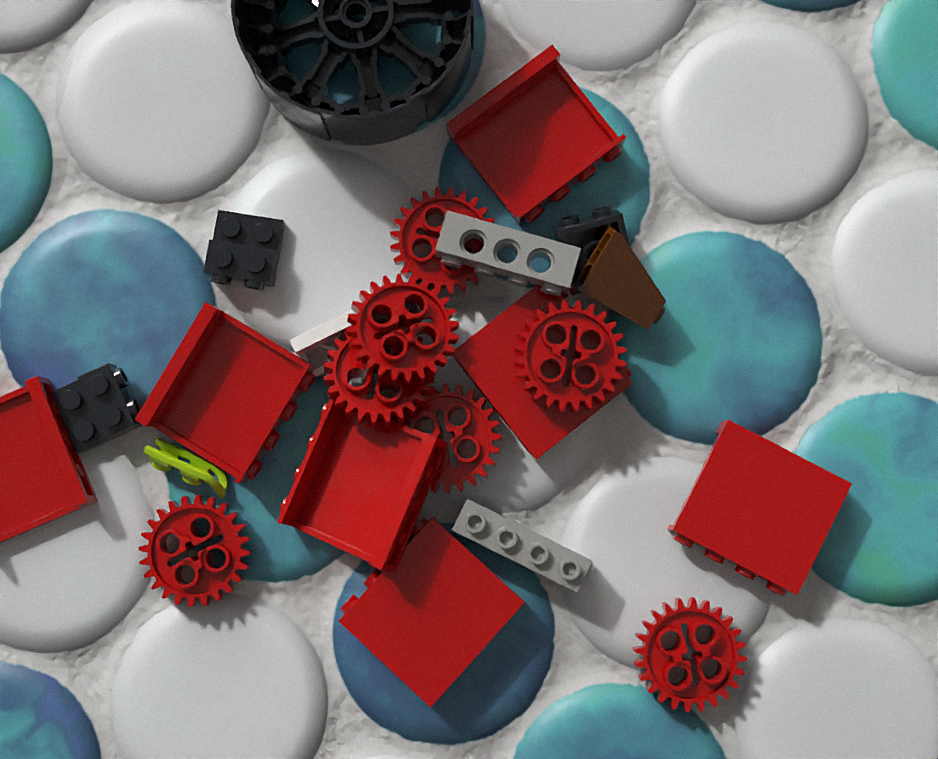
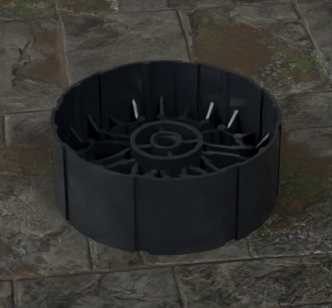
M231 0L232 23L238 44L261 89H264L271 104L296 127L331 142V139L343 141L344 145H376L398 140L418 131L417 127L426 121L429 123L433 121L451 103L460 90L471 64V50H474L475 0H304L311 4L316 12L308 15L309 18L287 25L286 23L280 24L279 20L287 0ZM370 3H377L378 7L372 8ZM339 9V14L334 15V12ZM460 11L462 15L454 17L452 12ZM355 14H362L365 16V18L358 23H353L349 21L350 18ZM430 23L431 26H441V44L438 43L433 56L427 51H421L404 38L403 33L399 30L407 28V24ZM343 40H350L352 43H347ZM314 42L315 45L323 44L317 61L311 71L307 72L301 81L292 71L288 72L289 69L284 61V55L291 53L293 48ZM267 47V53H259L261 48ZM378 55H382L390 60L393 58L410 71L415 81L408 86L406 92L402 94L399 92L386 98L384 89L380 86L377 67H379ZM352 60L355 72H358L360 82V103L346 102V105L337 104L336 100L327 98L329 93L328 87L339 68L343 69Z

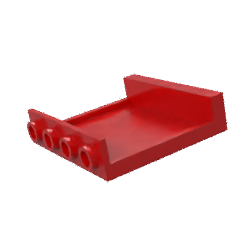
M553 45L549 46L446 123L448 136L518 225L525 220L528 223L536 220L544 213L542 207L552 200L554 203L561 201L571 192L569 187L578 180L581 184L589 180L597 172L595 167L603 161H606L607 164L614 161L623 153L621 148L626 140L624 134L618 137L559 63L560 53Z
M538 285L457 347L452 355L534 460L541 457L633 384L629 379L632 373L625 366L615 369L616 372L623 376L622 380H610V383L616 390L610 393L603 389L602 393L605 400L602 403L592 397L591 409H587L583 402H579L578 412H573L571 404L567 403L563 412H559L558 402L556 401L549 408H546L547 397L542 396L536 401L533 400L537 390L534 387L529 390L523 389L529 379L528 377L517 378V373L523 370L524 366L516 365L513 362L514 359L523 356V353L514 350L516 344L525 343L518 336L519 331L530 332L525 321L530 319L537 322L535 314L537 309L547 315L548 304L552 303L557 310H560L562 300L568 297V294L561 292L560 296L546 294L540 291L541 286ZM576 326L571 327L567 351L561 353V356L566 357L567 360L562 381L563 386L569 385L571 364L575 359H579L578 356L573 354L577 334ZM551 328L546 332V338L551 344L559 345L565 340L564 334L560 329ZM586 333L581 336V344L585 349L595 350L598 348L597 337L593 334ZM545 362L540 367L542 375L547 379H555L559 375V368L553 362ZM580 367L576 369L575 377L580 384L589 385L592 383L593 373L589 368Z
M205 302L135 420L146 427H154L236 477L235 482L239 484L245 483L249 479L254 480L263 466V463L260 461L266 450L271 451L277 444L281 436L277 431L284 420L288 422L298 408V404L295 401L301 391L306 393L313 384L316 375L312 373L316 367L218 307Z
M35 376L25 381L26 386L0 396V544L98 502L81 457L74 449L51 392L54 390L48 378Z
M337 397L330 398L322 408L321 420L316 432L308 441L304 460L295 471L294 483L289 495L281 504L280 516L277 522L292 526L370 562L369 565L395 573L449 443L391 419L390 427H386L383 419H378L376 427L372 428L371 418L367 417L359 425L358 414L354 413L347 419L345 417L347 406L336 409L335 400Z
M730 420L721 421L716 431L718 437L674 524L669 525L667 529L675 533L673 537L675 541L689 548H692L694 543L705 548L704 556L720 564H723L726 559L737 565L734 571L750 580H754L755 576H758L768 581L765 586L767 589L783 597L786 592L798 595L852 483Z
M423 517L413 528L411 534L414 538L405 547L395 573L381 572L376 569L363 583L368 589L359 598L353 594L340 608L344 615L338 621L431 708L525 602L523 598L510 589L446 530L435 517H432L429 522Z

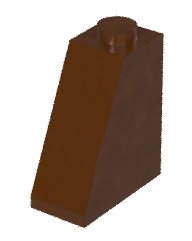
M609 226L574 285L579 291L649 330L652 324H656L661 319L665 310L664 304L666 300L623 235Z

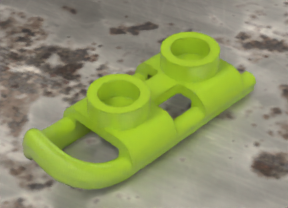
M156 438L155 445L160 447V450L149 445L145 447L143 453L149 456V460L152 461L151 465L155 469L170 471L174 467L180 470L182 479L186 483L201 485L202 481H204L216 491L220 499L225 497L228 482L224 471L218 466L160 438ZM179 456L189 460L190 464L179 460ZM210 470L215 473L219 481L209 474Z

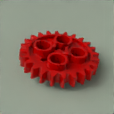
M436 187L435 195L431 198L424 190L422 191L423 201L418 202L415 198L411 197L410 201L413 208L411 210L405 207L400 208L401 213L405 217L404 220L398 218L393 220L400 231H392L390 236L399 242L390 245L391 252L401 253L393 259L395 265L405 264L400 273L402 277L410 273L415 275V284L428 279L427 289L430 286H434V288L439 286L438 296L441 293L442 287H447L450 296H453L454 286H459L465 293L467 281H470L475 286L478 285L477 273L474 272L475 267L462 264L458 270L452 271L447 269L441 263L442 258L437 257L435 251L438 242L436 238L439 239L443 223L438 227H431L426 223V220L431 214L435 213L442 215L445 219L447 210L494 224L495 220L494 218L484 219L488 213L487 206L477 210L478 198L475 197L470 202H467L465 190L458 197H454L453 187H449L447 195H442L439 187ZM422 229L426 231L428 234L434 236L435 238L426 235H419L417 234V230ZM477 239L469 240L464 248L472 250L471 254L479 253L484 247L482 242ZM423 243L429 245L432 250L427 257L420 258L414 255L413 251L417 245Z
M397 273L395 283H391L386 275L383 276L381 287L374 281L370 282V293L364 290L360 291L359 298L361 302H352L351 309L355 313L348 314L347 322L354 326L347 328L346 336L355 337V339L350 341L349 349H360L355 358L356 362L366 359L368 361L365 368L366 372L377 368L378 380L385 373L390 374V382L393 385L398 376L403 377L405 385H409L412 375H415L419 383L423 382L424 371L434 377L437 373L435 364L442 368L446 366L448 361L445 356L452 357L455 351L449 344H456L459 339L458 335L451 333L459 327V322L450 321L455 316L456 309H445L450 298L443 297L439 299L437 297L440 290L439 286L431 291L428 290V279H425L420 285L415 284L416 279L413 274L408 282H403L400 273ZM408 303L417 304L422 312L417 314L410 313L406 310L405 305ZM383 313L389 318V322L386 324L376 323L372 315ZM424 319H431L432 321L431 323H421ZM401 324L403 329L409 328L408 334H404L402 329L396 330L397 326ZM427 334L432 338L433 344L422 345L418 342L416 336ZM374 335H385L381 339H374ZM388 344H394L400 348L401 354L398 356L388 355L383 347Z
M563 299L560 310H557L552 303H549L547 315L537 309L535 314L538 321L534 322L530 319L525 321L530 332L519 331L518 336L525 343L514 346V350L523 353V356L513 361L516 365L524 366V369L517 373V378L528 377L529 381L523 389L529 390L534 387L537 390L533 398L535 401L542 396L547 397L546 408H549L556 401L558 402L559 412H563L567 403L571 404L573 412H578L579 402H583L587 409H591L592 397L602 403L605 400L602 393L603 389L610 393L616 390L610 383V380L620 381L623 378L615 369L626 366L625 361L617 358L618 355L625 353L627 348L617 347L616 345L624 336L623 334H612L611 330L617 324L615 321L608 324L603 322L606 317V311H603L598 316L593 315L594 304H591L584 311L581 310L580 300H577L573 308H569L566 299ZM576 326L577 334L573 354L578 356L579 359H575L571 364L569 385L563 386L562 381L567 360L566 357L561 356V353L567 351L571 327ZM551 328L560 329L564 334L565 340L559 345L551 344L546 338V332ZM586 333L593 334L597 337L598 348L595 350L585 349L581 344V336ZM545 362L555 363L559 368L558 377L555 379L545 378L540 370L541 365ZM580 367L589 368L593 373L592 383L589 385L580 384L575 377L576 369Z
M384 319L382 324H386L387 319ZM345 329V342L335 339L334 347L337 351L328 350L327 357L331 362L324 363V372L328 373V375L324 376V383L327 386H331L327 390L328 397H337L335 408L340 409L347 406L345 417L348 419L354 413L358 414L359 425L364 422L366 417L371 418L372 428L376 427L378 419H383L386 427H390V418L395 417L402 424L405 411L414 417L416 415L414 404L421 407L425 406L426 399L423 395H431L432 387L429 383H434L435 376L432 377L424 371V380L419 383L415 375H412L409 385H405L403 377L398 376L393 385L390 382V374L385 373L377 381L373 397L368 399L366 396L374 385V373L377 374L378 369L373 368L371 371L366 372L365 368L368 361L365 359L356 362L355 358L360 349H349V343L355 337L346 336L347 330ZM374 335V339H381L385 335ZM417 338L418 342L423 345V338ZM388 344L383 347L385 351L388 347L392 348L389 353L391 356L401 354L400 348L394 344ZM359 377L366 382L362 386L354 387L349 384V381ZM385 389H394L398 395L389 399L383 397L381 392Z
M444 383L442 393H438L432 385L431 395L428 397L423 395L426 399L425 406L421 407L414 404L416 409L414 417L406 412L403 413V425L418 430L419 424L427 419L433 420L434 430L430 435L442 440L444 434L437 417V412L439 410L443 412L446 430L452 436H455V438L450 440V444L456 457L457 467L452 468L447 448L443 464L438 468L432 482L431 492L437 493L440 485H443L445 493L450 495L452 485H456L462 493L465 489L464 482L468 481L476 487L477 481L475 476L477 474L484 478L488 477L483 469L485 465L496 466V463L490 456L491 454H501V450L493 446V442L502 440V435L493 433L492 430L501 425L499 421H489V418L495 413L493 408L482 410L487 402L484 397L474 402V390L471 389L464 396L463 388L458 384L454 393H451L447 383ZM457 410L467 412L466 422L461 426H453L450 423L451 415ZM466 442H473L477 447L476 454L470 459L461 458L459 453L460 447Z
M196 495L193 504L189 496H182L181 506L175 500L169 501L170 512L163 508L157 509L160 520L149 519L147 521L153 528V531L141 533L142 537L149 540L148 545L138 547V550L148 553L147 558L139 561L140 565L150 566V570L143 576L144 578L153 576L156 578L151 587L152 590L162 586L165 588L162 594L163 599L175 594V605L181 604L185 597H187L189 607L196 606L198 598H200L203 606H207L210 604V594L217 602L222 600L223 593L221 589L228 593L234 592L235 589L231 581L242 582L244 580L238 570L250 567L242 559L243 556L250 555L253 551L243 548V544L249 542L252 538L250 536H241L240 533L247 527V524L236 525L235 520L238 518L239 512L226 514L229 507L228 503H223L216 508V497H210L206 504H204L203 495ZM201 518L207 519L211 526L210 532L206 537L201 536L197 532V523ZM170 534H174L179 538L180 546L176 552H171L167 548L166 540ZM218 535L223 536L222 541L199 551L197 556L185 558L174 566L169 565L171 559L191 551L194 545L204 544ZM216 548L223 550L226 555V562L222 567L214 565L211 559L212 553ZM186 564L190 565L195 571V578L191 583L184 581L181 576V570Z
M689 597L687 606H684L680 598H675V608H671L666 602H662L664 613L660 615L652 609L650 612L654 621L652 623L645 620L641 621L642 625L647 629L646 634H635L643 643L641 646L633 647L632 650L642 655V658L637 659L633 663L635 667L645 668L638 675V678L641 681L651 680L646 690L652 693L659 689L656 699L662 703L670 697L669 706L674 710L680 701L686 712L690 711L692 703H695L701 712L704 711V701L707 700L714 707H717L716 696L720 694L722 697L729 699L730 697L725 688L728 685L738 688V684L732 678L734 675L745 674L744 671L737 667L738 662L747 661V657L738 653V650L744 648L746 643L735 640V637L742 632L741 629L738 627L729 628L733 621V617L729 615L720 619L723 608L716 606L709 612L710 602L705 599L699 607H697L696 598ZM683 623L687 625L688 644L697 651V653L691 656L698 683L695 685L692 683L691 664L682 657V654H686L688 650L681 630ZM701 625H708L710 628L709 638L704 642H697L695 638L696 629ZM668 631H674L677 635L676 644L669 649L663 648L661 645L662 636ZM710 659H715L717 662L716 672L711 676H704L702 672L703 664ZM675 666L683 667V678L676 683L669 682V670Z

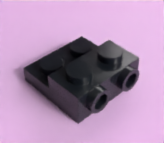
M611 206L593 209L591 211L592 216L584 219H579V215L563 217L559 219L560 225L553 227L557 242L581 248L569 289L571 295L583 293L576 288L574 283L609 226L621 233L629 244L623 214L618 210L612 211Z
M218 210L213 240L209 239L203 272L211 277V282L221 285H231V281L244 282L245 288L262 291L264 286L274 287L285 229L284 220Z
M107 363L78 376V380L51 392L77 454H82L142 427V424L135 420L141 410L140 406L134 398H130L126 389L129 386L128 378L121 367L117 368L116 365Z

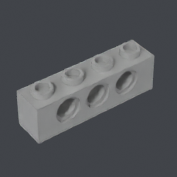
M448 210L435 249L437 257L442 258L441 263L455 268H460L461 264L475 267V273L486 277H494L495 273L508 277L507 281L518 286L526 287L528 283L541 286L540 291L553 296H560L561 292L568 294L581 250L579 247ZM471 239H477L482 242L484 247L479 253L471 254L464 248L466 242ZM505 248L511 249L516 253L517 258L511 263H503L497 257L500 250ZM535 258H543L547 260L550 268L546 272L538 273L531 268L530 263Z
M469 499L466 500L452 528V531L575 592H578L592 563V560Z

